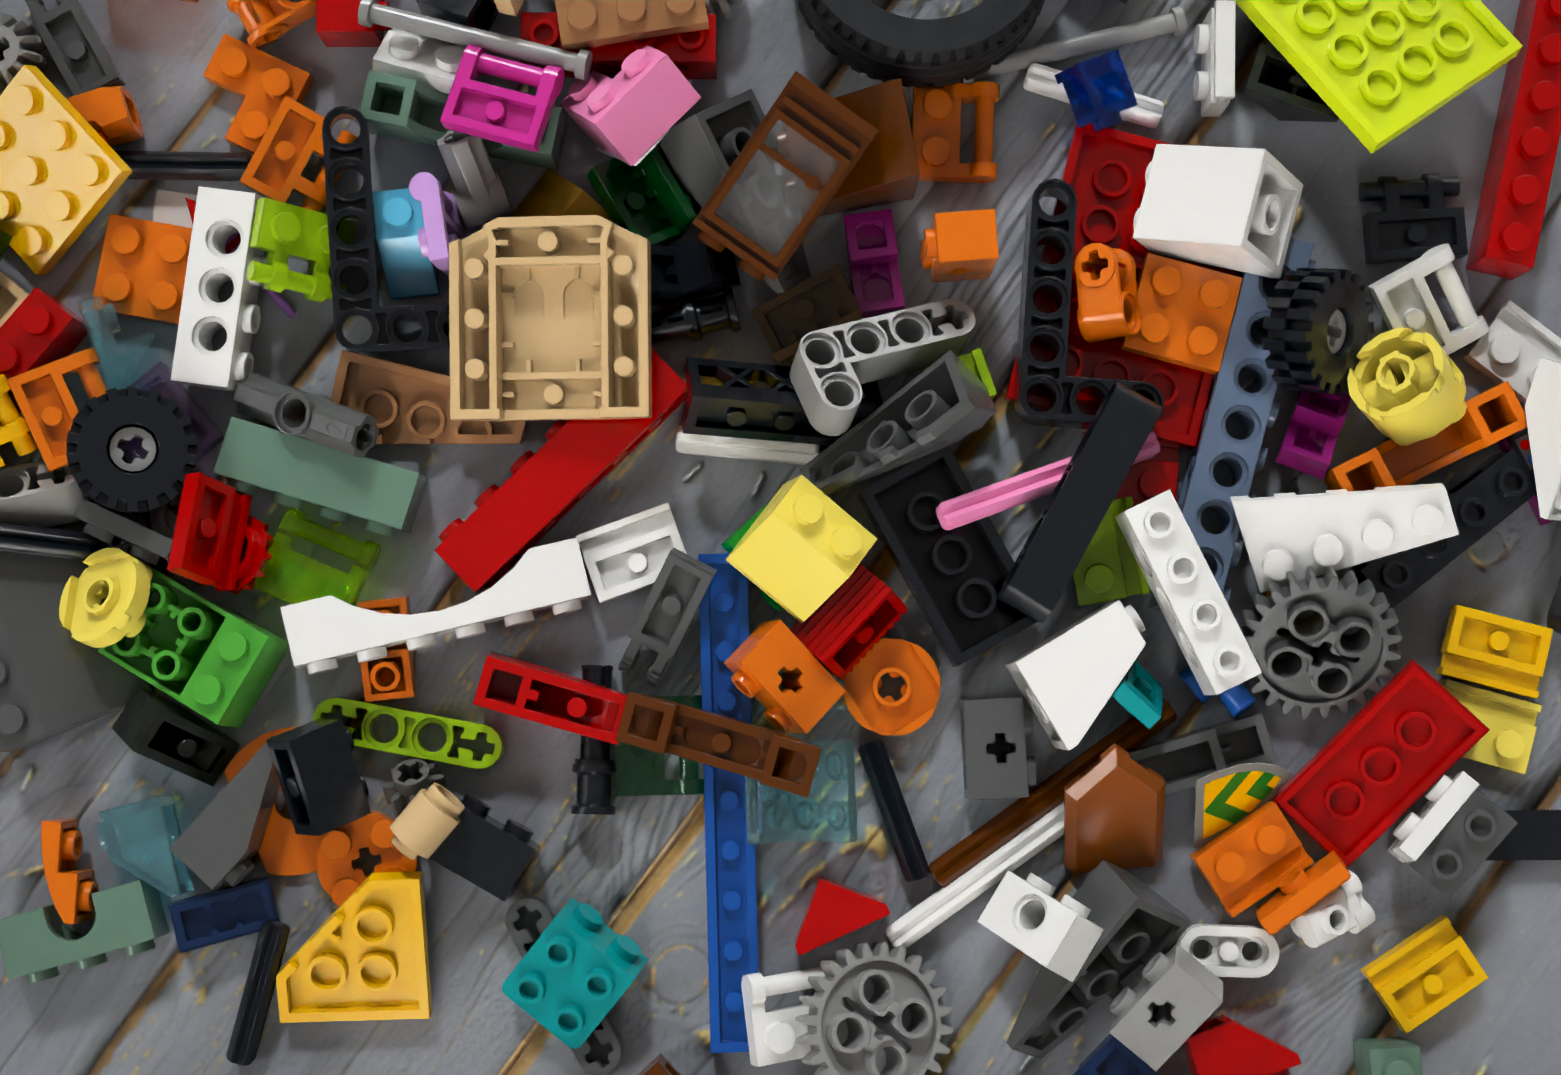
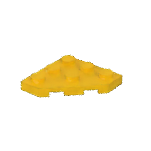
M422 871L371 873L291 956L276 975L280 1023L430 1019L433 1007Z

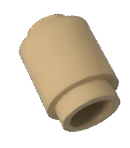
M434 782L428 790L421 789L390 825V829L395 835L391 842L402 854L412 860L418 855L429 859L460 823L459 815L465 807L453 793L444 786Z

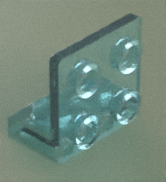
M852 740L806 741L823 748L808 798L760 784V780L745 776L747 843L769 844L789 841L856 842L858 839V813L856 809L855 788L856 764Z

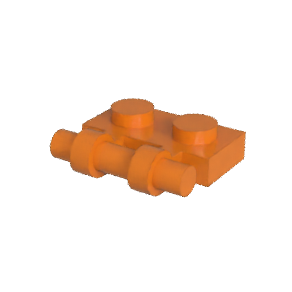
M285 95L239 183L266 198L286 203L293 190L305 197L301 207L321 212L322 208L327 209L324 164L314 183L300 176L312 153L324 158L323 138L321 136L325 117ZM342 129L336 141L349 144L357 140L358 137ZM343 170L335 177V184Z

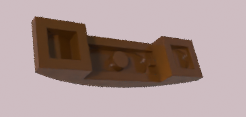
M633 691L628 693L616 736V741L660 754H673L760 780V784L807 798L811 792L823 749L812 743L749 722Z

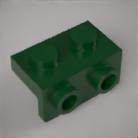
M656 146L637 166H630L614 158L592 167L587 174L588 180L613 222H622V228L648 239L652 245L664 246L680 239L696 218L690 197L681 190L669 170V164L665 155Z

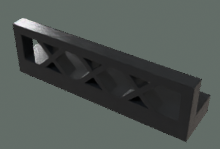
M693 357L686 358L684 372L688 396L681 419L684 434L831 445L845 434L827 436L813 428L791 383L789 375L791 366ZM700 376L715 377L724 384L722 386L701 384ZM877 380L861 384L866 398H862L852 424L846 432L883 404ZM749 381H762L772 389H757Z

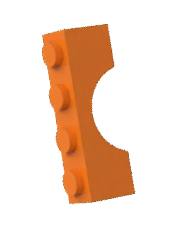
M1503 382L1466 400L1467 409L1464 416L1459 421L1451 423L1434 437L1414 442L1408 446H1400L1390 438L1327 470L1323 478L1325 479L1324 484H1327L1328 490L1347 489L1348 492L1374 490L1375 487L1410 485L1457 460L1526 428V414L1509 382Z

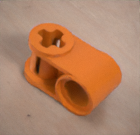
M228 0L226 3L229 11L237 13L249 34L247 42L253 49L262 48L277 41L289 30L316 16V0H302L297 3L290 0Z
M1091 243L1085 246L1078 253L1074 266L1079 305L1077 319L1082 336L1090 343L1138 334L1141 330L1142 314L1138 301L1136 265L1133 257L1122 249L1111 248L1102 243ZM1118 263L1123 264L1124 268L1119 267ZM1087 268L1093 269V273L1088 272Z

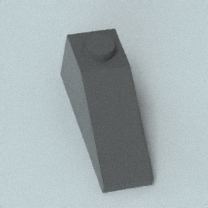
M267 742L169 848L212 890L227 886L228 884L235 887L246 878L255 866L250 860L261 849L280 784Z

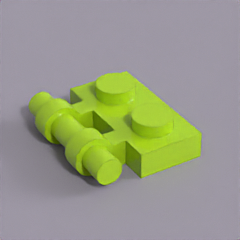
M266 197L258 199L249 247L268 253L266 264L256 261L249 263L246 273L247 280L263 283L265 289L279 293L283 292L284 289L304 293L306 299L320 303L324 302L325 299L332 300V284L328 275L330 251L327 214ZM345 219L340 223L337 233L341 241L352 245L356 222ZM288 257L309 262L307 274L289 270L287 265ZM341 283L343 290L346 291V285Z

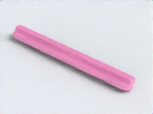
M1153 431L1148 435L1133 465L1153 458L1160 452V443ZM1072 456L941 502L936 508V515L941 527L945 530H951L1052 494Z

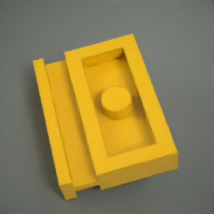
M1451 605L1440 652L1442 653L1441 662L1435 674L1527 698H1538L1539 691H1537L1539 679L1544 674L1554 629L1461 605Z
M1444 915L1438 916L1360 969L1373 986V990L1399 1029L1405 1033L1410 1032L1489 978L1462 937L1456 933L1449 918Z

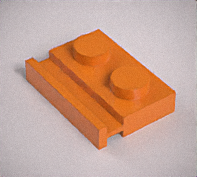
M1270 800L1189 855L1215 896L1218 897L1224 906L1226 913L1232 918L1278 888L1280 881L1289 873L1299 868L1304 870L1314 863L1302 847L1301 841L1277 804Z

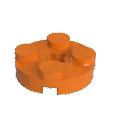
M882 638L879 643L874 644L873 650L867 651L866 657L860 658V663L854 665L853 671L847 673L846 679H843V689L846 691L843 694L844 702L851 716L868 730L880 735L909 734L922 727L934 714L940 697L939 670L932 657L919 645L903 639ZM885 673H888L891 678L901 676L905 682L900 687V692L903 696L896 701L890 695L882 698L878 693V690L883 686L880 678Z
M370 810V814L336 828L323 837L316 859L317 874L322 887L337 906L340 907L370 875L365 874L363 868H356L354 860L360 857V849L369 848L371 855L379 854L381 857V863L374 866V873L411 872L417 870L418 856L412 860L402 854L392 844L391 840L395 835L391 831L390 825L395 819L388 817V814Z

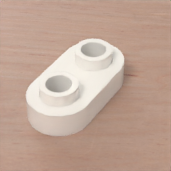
M1194 924L1186 928L1176 943L1217 977L1260 978L1272 972L1279 960V947L1275 938L1269 935L1266 930L1252 925ZM1199 940H1206L1208 952L1202 957H1195L1193 954L1194 944ZM1248 942H1255L1258 949L1257 954L1251 959H1245L1242 953L1244 945Z

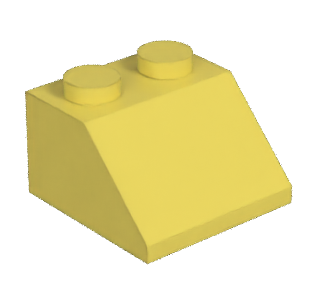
M800 475L781 486L725 560L802 623L851 576L877 541V538L807 478Z

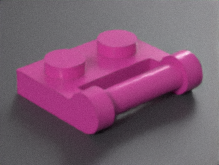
M469 44L463 52L440 122L445 129L538 153L555 99L560 95L563 87L564 69L552 65H547L543 69L486 54L484 48ZM481 74H486L537 87L535 96L479 82L476 79Z

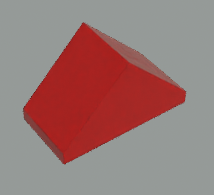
M819 875L795 938V948L798 955L800 956L890 915V911L883 899Z

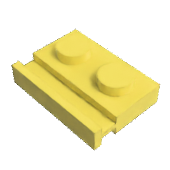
M1441 679L1440 684L1490 729L1462 758L1517 774H1526L1537 729L1535 722L1538 712L1541 713L1542 705L1452 680Z

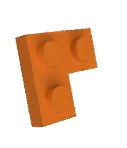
M225 33L203 74L207 81L244 98L224 139L229 144L253 155L285 95L302 104L314 81L310 73L257 48L253 49L250 45Z

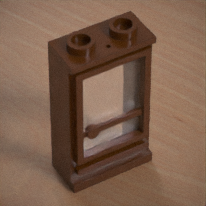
M795 71L692 222L701 229L697 237L719 253L727 247L741 257L737 265L755 279L762 282L765 276H768L775 281L879 130L802 74Z

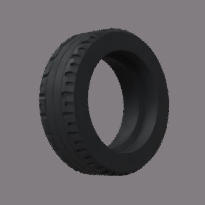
M797 0L799 1L798 8L809 29L815 31L817 40L831 54L837 55L839 61L849 65L851 69L858 73L867 74V77L871 79L881 80L882 83L901 78L902 86L908 88L910 86L926 88L929 85L935 88L943 87L946 84L953 85L959 83L963 77L965 80H969L980 73L990 70L991 64L998 65L1016 50L1019 43L1024 41L1033 28L1045 0H985L969 11L955 16L940 19H914L886 11L869 0Z

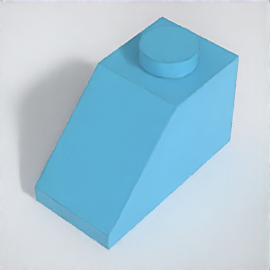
M409 188L372 192L376 239L390 298L398 300L440 295L438 268L429 261V257H423L419 246L418 229L424 228L421 203L414 199L410 194Z

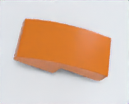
M409 596L357 602V607L380 613L411 615ZM406 643L387 647V657L360 663L365 702L416 696L414 650L408 651Z
M57 818L41 821V849L45 878L53 903L63 923L76 924L91 919V912L95 911L91 894L99 892V886L97 882H93L94 869L75 868V861L79 860L83 849V836L81 831H77L78 819Z

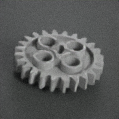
M873 942L871 948L868 943H854L853 953L849 949L836 950L838 964L828 960L820 962L825 977L809 976L807 979L816 990L814 996L800 995L799 997L803 1004L810 1007L809 1013L795 1017L796 1022L808 1026V1032L796 1038V1043L810 1045L811 1051L802 1059L803 1064L819 1065L814 1075H925L926 1071L941 1073L942 1069L934 1060L936 1053L949 1054L950 1052L948 1047L940 1043L941 1035L953 1033V1028L941 1024V1017L952 1012V1007L940 1006L937 1000L947 990L945 987L930 986L936 974L934 969H922L919 971L923 957L920 955H909L905 958L906 947L892 946L889 950L887 942ZM868 977L872 979L874 984V994L869 1001L865 999L863 994V986ZM845 997V1000L853 1008H855L854 1010H856L858 1013L862 1015L875 1016L873 1023L868 1019H865L861 1015L855 1012H850L848 1009H846L842 1005V999ZM906 1006H908L912 1014V1020L909 1027L905 1030L901 1022V1015ZM845 1020L849 1028L847 1040L840 1044L837 1038V1028L841 1021ZM877 1027L904 1041L908 1046L907 1051L905 1052L900 1044L891 1036L875 1034ZM883 1049L886 1054V1065L879 1073L876 1068V1056Z

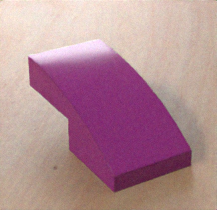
M886 209L843 215L852 290L865 315L863 318L905 309L892 210Z
M1300 391L1276 462L1323 480L1330 466L1337 437L1345 422L1351 400L1350 395L1346 393L1326 394Z

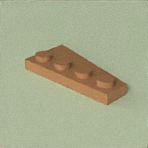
M341 350L331 399L336 403L375 416L376 426L379 429L376 444H521L524 442L528 421L451 420L450 375L349 350Z

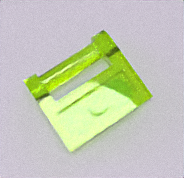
M289 508L276 532L274 543L268 550L273 559L267 561L264 566L265 577H256L254 588L291 604L331 595L355 606L369 573L379 558L381 545L368 539L364 543L306 519V513L300 510ZM298 536L354 560L349 574L292 550L291 546Z

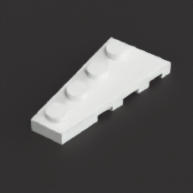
M1442 483L1375 487L1374 490L1350 492L1347 489L1326 490V493L1296 495L1293 492L1273 494L1271 497L1249 498L1248 495L1230 497L1260 593L1270 590L1268 585L1270 580L1281 587L1288 585L1286 579L1288 571H1291L1299 581L1305 579L1308 566H1312L1316 576L1325 574L1329 566H1334L1335 571L1459 535L1448 494Z

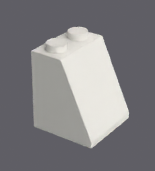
M1156 144L1153 159L1148 164L1145 173L1146 187L1141 206L1134 215V233L1132 238L1153 254L1280 279L1303 184L1266 149Z
M1120 600L1104 604L1005 664V667L1028 705L1031 706L1033 713L1055 749L1070 751L1078 746L1146 645L1145 640L1140 634L1146 630L1144 623L1131 605L1124 608Z

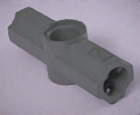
M248 373L245 380L237 383L233 398L237 404V412L275 426L286 435L302 436L360 458L365 457L369 449L376 444L379 429L376 426L375 416L336 403L327 395L309 393L257 373Z

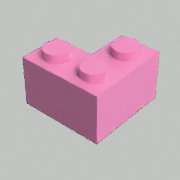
M648 45L631 53L621 65L622 70L613 79L593 70L587 80H575L568 90L569 95L560 103L596 146L630 166L642 157L701 98L669 56Z

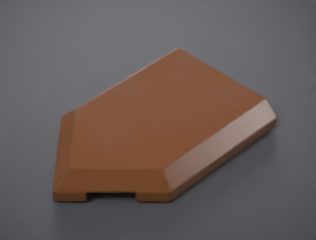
M1114 743L1100 755L1101 761L1084 776L1077 775L1064 787V866L1076 874L1091 872L1097 868L1102 860L1122 869L1153 867L1163 859L1165 780L1151 768L1145 769L1131 759L1127 751Z

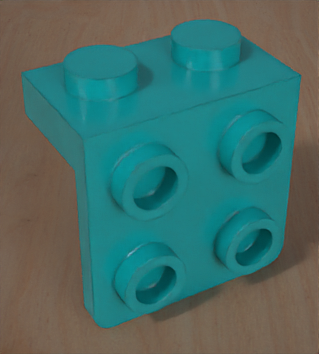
M572 897L503 982L502 991L564 1044L572 1049H577L582 1046L625 993L649 959L642 954L640 947L634 940L623 934L618 935L608 927L596 909L588 904L579 903Z

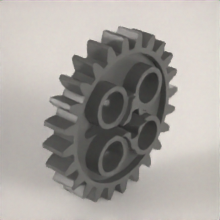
M1308 566L1305 579L1298 581L1291 571H1288L1286 574L1288 585L1284 587L1270 580L1268 585L1271 595L1268 598L1254 593L1252 598L1257 611L1242 610L1241 614L1246 626H1240V629L1262 671L1261 674L1248 680L1251 692L1254 694L1262 691L1264 703L1267 706L1279 699L1282 713L1287 714L1297 705L1304 719L1308 717L1312 707H1319L1323 719L1328 718L1330 706L1337 705L1346 714L1348 713V700L1354 698L1358 703L1365 705L1367 701L1364 690L1367 688L1376 692L1382 690L1378 675L1385 677L1394 676L1395 673L1389 661L1401 659L1400 651L1397 644H1395L1403 640L1401 632L1396 625L1399 620L1394 609L1388 608L1390 604L1385 593H1376L1371 580L1367 579L1358 585V580L1352 570H1349L1341 580H1338L1334 566L1327 568L1323 578H1317L1313 567ZM1315 610V613L1308 618H1296L1303 611ZM1350 627H1361L1360 630L1354 634H1342L1345 630H1347ZM1281 652H1293V654L1287 658H1275V656L1280 654ZM1338 668L1336 672L1330 675H1321L1326 669Z

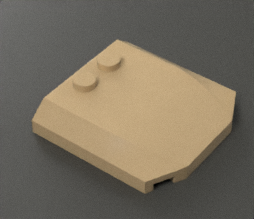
M599 215L497 217L484 224L481 230L462 240L458 238L449 243L450 419L455 421H535L652 418L651 242Z

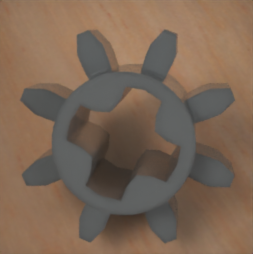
M421 759L402 761L394 769L390 770L393 782L382 785L387 804L392 805L396 817L400 815L421 789L428 790L434 782L448 789L443 774H439L436 763L431 762L427 764Z

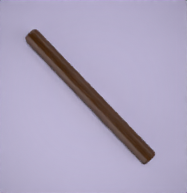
M1163 698L1162 717L1150 729L1135 716L1127 720L1029 791V797L1018 799L931 862L929 869L932 876L942 887L952 883L1064 801V787L1077 775L1084 776L1101 761L1100 755L1115 743L1127 752L1137 749L1176 720L1177 715L1174 709Z

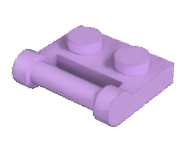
M420 172L413 176L409 183L410 194L421 203L424 228L418 229L420 250L424 258L429 257V261L449 277V243L458 238L461 240L465 238L462 215L455 196L447 191H442L440 182L432 174Z

